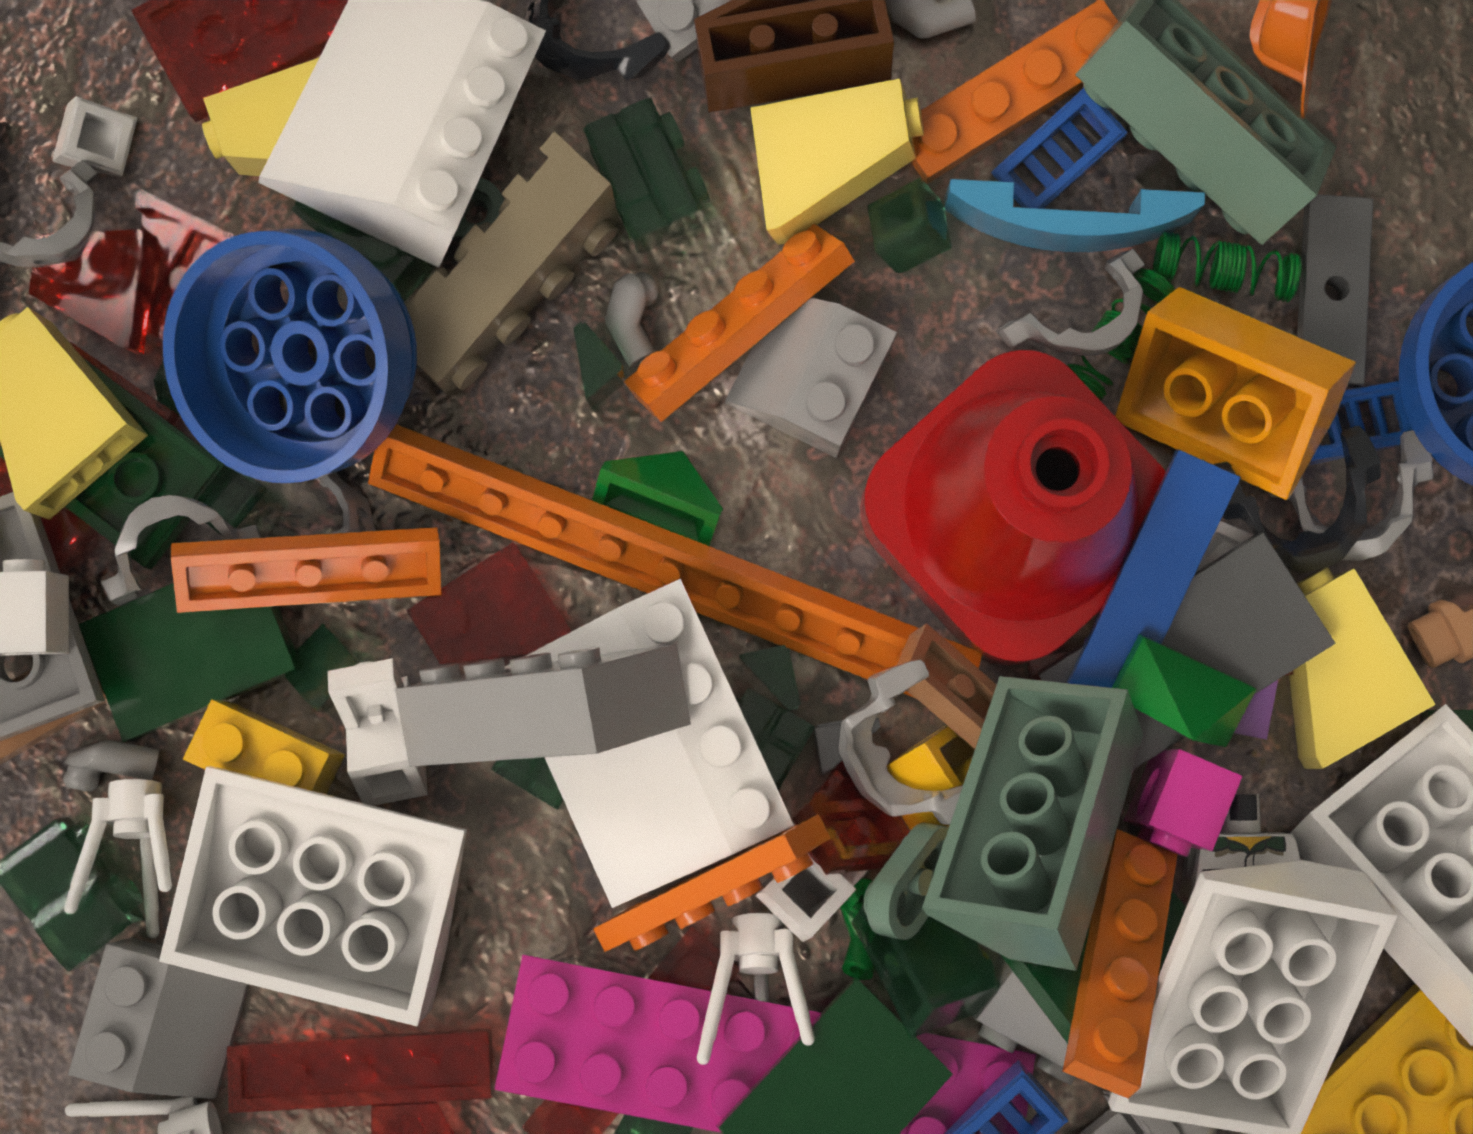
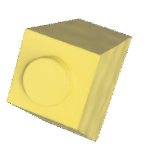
M319 58L203 98L210 121L202 123V128L216 159L224 157L239 175L260 176Z
M900 79L750 108L767 231L778 245L785 244L795 234L806 231L813 224L818 225L916 159L913 138L924 136L922 114L918 97L908 99Z
M27 307L21 313L11 314L0 321V442L16 502L24 511L50 520L148 435L51 321Z
M1325 567L1297 582V585L1336 643L1289 672L1298 758L1305 769H1324L1436 705L1355 569L1333 576L1329 567Z

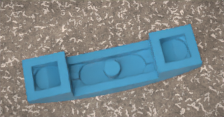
M950 179L944 197V210L978 231L1017 245L1060 252L1109 251L1153 241L1160 238L1164 231L1171 233L1191 223L1205 205V193L1141 189L1130 205L1129 213L1013 207L1014 182Z

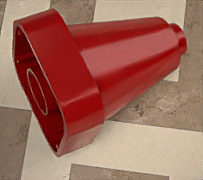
M1010 351L984 363L879 458L863 490L860 505L861 522L872 547L962 645L981 653V659L999 665H1019L1039 659L1057 650L1101 610L1166 471L1067 365L1051 355L1038 351Z

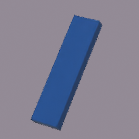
M1176 449L1067 683L1112 688L1139 634L1162 644L1241 477Z

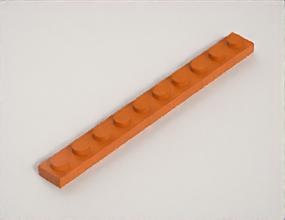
M397 424L373 454L368 484L645 593H650L681 579L696 613L867 680L876 673L896 666L909 635L919 629L913 625ZM944 638L979 669L982 658L981 653ZM905 691V692L903 693V694H906V695H908V696L913 697V696L910 695L907 691Z

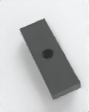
M1317 194L1304 207L1297 337L1355 361L1356 364L1347 387L1358 388L1365 381L1373 198ZM1325 285L1336 289L1339 296L1338 301L1332 300L1327 296Z

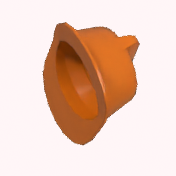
M1259 0L1251 22L1249 35L1253 53L1263 66L1302 84L1301 119H1305L1309 103L1315 53L1332 0Z

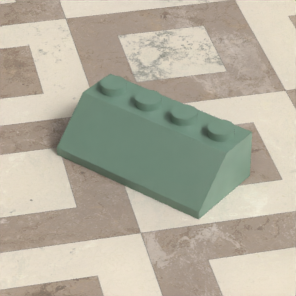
M1136 0L1091 52L1075 74L1083 82L1086 93L1095 103L1104 108H1112L1130 125L1133 136L1141 145L1149 150H1158L1176 167L1179 178L1186 186L1195 192H1204L1222 208V214L1231 227L1242 234L1249 233L1261 245L1317 196L1336 150V146L1306 118L1301 119L1300 112L1178 0Z
M999 676L922 906L926 915L1008 959L1073 971L1077 970L1143 737V732L1127 689Z

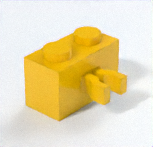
M211 699L183 760L205 770L207 766H214L327 794L345 754L233 702Z

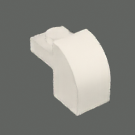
M393 658L376 662H361L354 666L328 671V692L346 729L347 772L362 803L371 806L428 795L426 766L409 767L395 689L408 686L410 682L407 676L400 677Z
M842 804L837 806L823 821L831 839L808 852L814 864L779 883L776 882L771 874L762 884L764 888L755 893V896L802 942L814 936L856 890L853 886L887 851V848Z

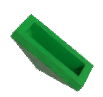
M683 451L605 461L600 469L592 501L707 546L711 545L723 511L722 506Z
M1141 634L1138 635L1112 688L1127 689L1135 709L1189 739L1227 747L1256 691L1254 686Z

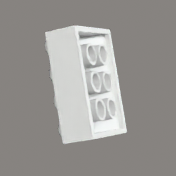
M348 0L259 176L258 183L434 266L440 267L546 31L490 2L482 0Z
M681 579L628 602L526 655L551 653L552 661H558V654L584 648L600 647V653L607 654L677 644L691 725L598 754L544 757L612 908L794 826Z
M1445 704L1311 811L1295 827L1291 834L1296 839L1299 855L1305 861L1365 872L1398 916L1384 946L1385 951L1467 1042L1473 1046V732Z
M207 766L159 962L418 1026L432 1010L448 945L467 829L214 766Z
M1305 860L1200 872L1158 976L1141 1088L1129 1099L1112 1092L1108 1101L1111 1111L1247 1134H1301L1398 917L1365 872Z

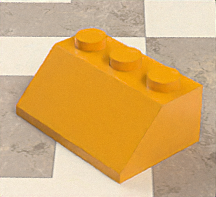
M1178 287L1147 312L1115 417L1124 426L1210 464L1228 462L1231 464L1235 474L1241 477V480L1287 500L1292 495L1334 420L1356 362L1182 287Z

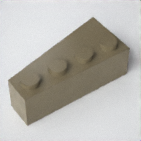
M555 131L539 148L548 159L532 177L526 179L522 175L517 174L501 193L505 200L500 206L497 219L492 224L489 222L481 225L475 224L459 242L460 246L454 255V259L458 262L456 267L451 272L444 267L437 269L406 305L416 337V367L447 396L456 387L464 390L472 385L487 367V362L484 358L500 342L504 345H509L516 340L531 321V317L527 314L544 297L550 301L560 295L575 275L571 269L588 252L592 256L599 254L617 234L618 228L615 224L620 219L611 183Z

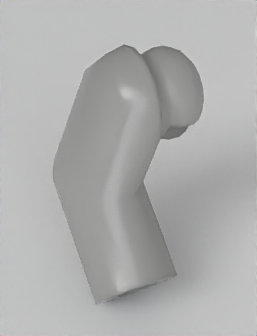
M885 0L888 16L892 21L922 39L930 38L975 23L976 21L972 0H942L939 2L935 0Z
M639 272L635 275L627 273L614 283L605 315L606 326L630 369L638 367L647 356L656 352L640 324L645 306L651 305L658 296L656 281L645 272Z
M106 740L74 749L64 761V764H68L67 771L63 777L64 784L68 788L92 792L98 787L101 771L152 780L159 750L113 740Z

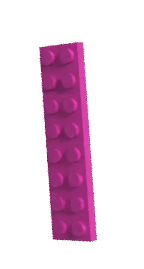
M522 955L494 1090L721 1132L716 1125L797 1040L800 1032L792 1007L726 994L710 1060L707 1064L702 1065L697 1061V1053L711 991ZM809 1010L811 1023L821 1012ZM910 1030L953 1075L900 1134H944L1017 1060L1033 1075L1036 1054L1017 1050L1010 1053L996 1046ZM1019 1093L1011 1102L1027 1118L1029 1103ZM1000 1112L990 1119L1003 1134H1018L1016 1129ZM978 1130V1131L975 1132L974 1134H982V1133Z

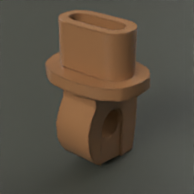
M1437 600L1429 604L1428 614L1408 623L1409 632L1422 658L1430 668L1433 669L1452 659L1459 663H1465L1473 658V604L1461 609L1453 602Z

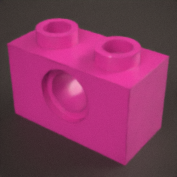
M1181 749L1164 750L1148 760L1123 821L1140 828L1138 838L1179 855L1188 857L1191 848L1213 851L1242 776Z

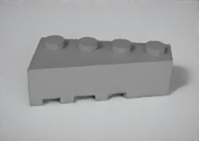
M677 644L601 654L600 647H591L558 654V661H552L551 653H541L509 660L511 666L509 668H505L504 658L464 665L465 674L460 673L459 663L420 670L421 683L395 689L409 767L598 754L691 725Z

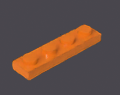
M1097 0L921 110L924 136L913 138L916 159L911 161L926 185L1084 87L1083 82L1075 74L1091 52L1118 22L1104 0Z
M813 224L806 231L792 236L784 244L782 251L759 270L753 271L741 278L734 290L712 309L694 317L687 325L686 330L665 348L647 356L640 363L637 371L623 382L634 397L660 422L664 421L854 263L855 260L842 241L816 224Z
M438 527L171 543V565L177 613L441 595Z
M819 814L627 908L596 926L593 930L604 952L627 941L630 942L633 950L637 951L667 935L669 931L664 923L675 919L679 928L683 929L715 912L716 910L711 901L720 896L723 897L726 905L729 907L763 889L764 887L759 878L770 872L776 882L779 883L814 864L808 852L828 841L831 837Z
M1116 829L1091 917L1062 1072L1129 1099L1141 1088L1178 854Z

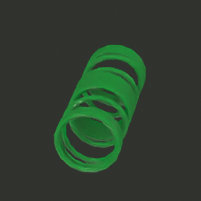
M1164 231L1158 240L1153 271L1166 278L1169 282L1173 281L1183 251L1187 244L1193 240L1197 256L1196 288L1200 285L1203 272L1213 250L1219 245L1210 272L1209 286L1212 290L1216 289L1218 291L1220 289L1221 292L1224 290L1225 292L1229 291L1235 294L1240 291L1246 272L1247 250H1249L1252 260V279L1249 293L1251 297L1255 293V288L1264 265L1273 254L1277 255L1279 262V272L1275 285L1276 300L1288 303L1296 294L1302 270V260L1298 253L1293 254L1290 252L1282 259L1279 251L1274 249L1263 258L1257 270L1256 257L1251 246L1235 244L1234 242L1231 244L1230 242L1227 243L1226 241L1222 242L1219 240L1210 247L1201 265L1200 244L1195 236L1192 235L1186 239L1182 246L1178 233L1174 234L1173 232Z
M1140 268L1133 274L1134 278L1141 285L1143 294L1157 303L1175 290L1174 286L1166 278L1153 270ZM1123 298L1116 299L1111 303L1112 310H1106L1091 332L1107 325L1121 314V312L1115 310V306L1117 303L1123 302ZM1141 303V310L1147 314L1151 308ZM1137 322L1131 334L1115 349L1108 352V354L1124 364H1129L1127 358L1134 357L1143 328L1142 325ZM1081 356L1087 367L1076 363L1067 364L1100 401L1107 395L1105 388L1095 378L1083 371L1095 375L1109 386L1114 385L1113 381L1099 373L1085 356Z

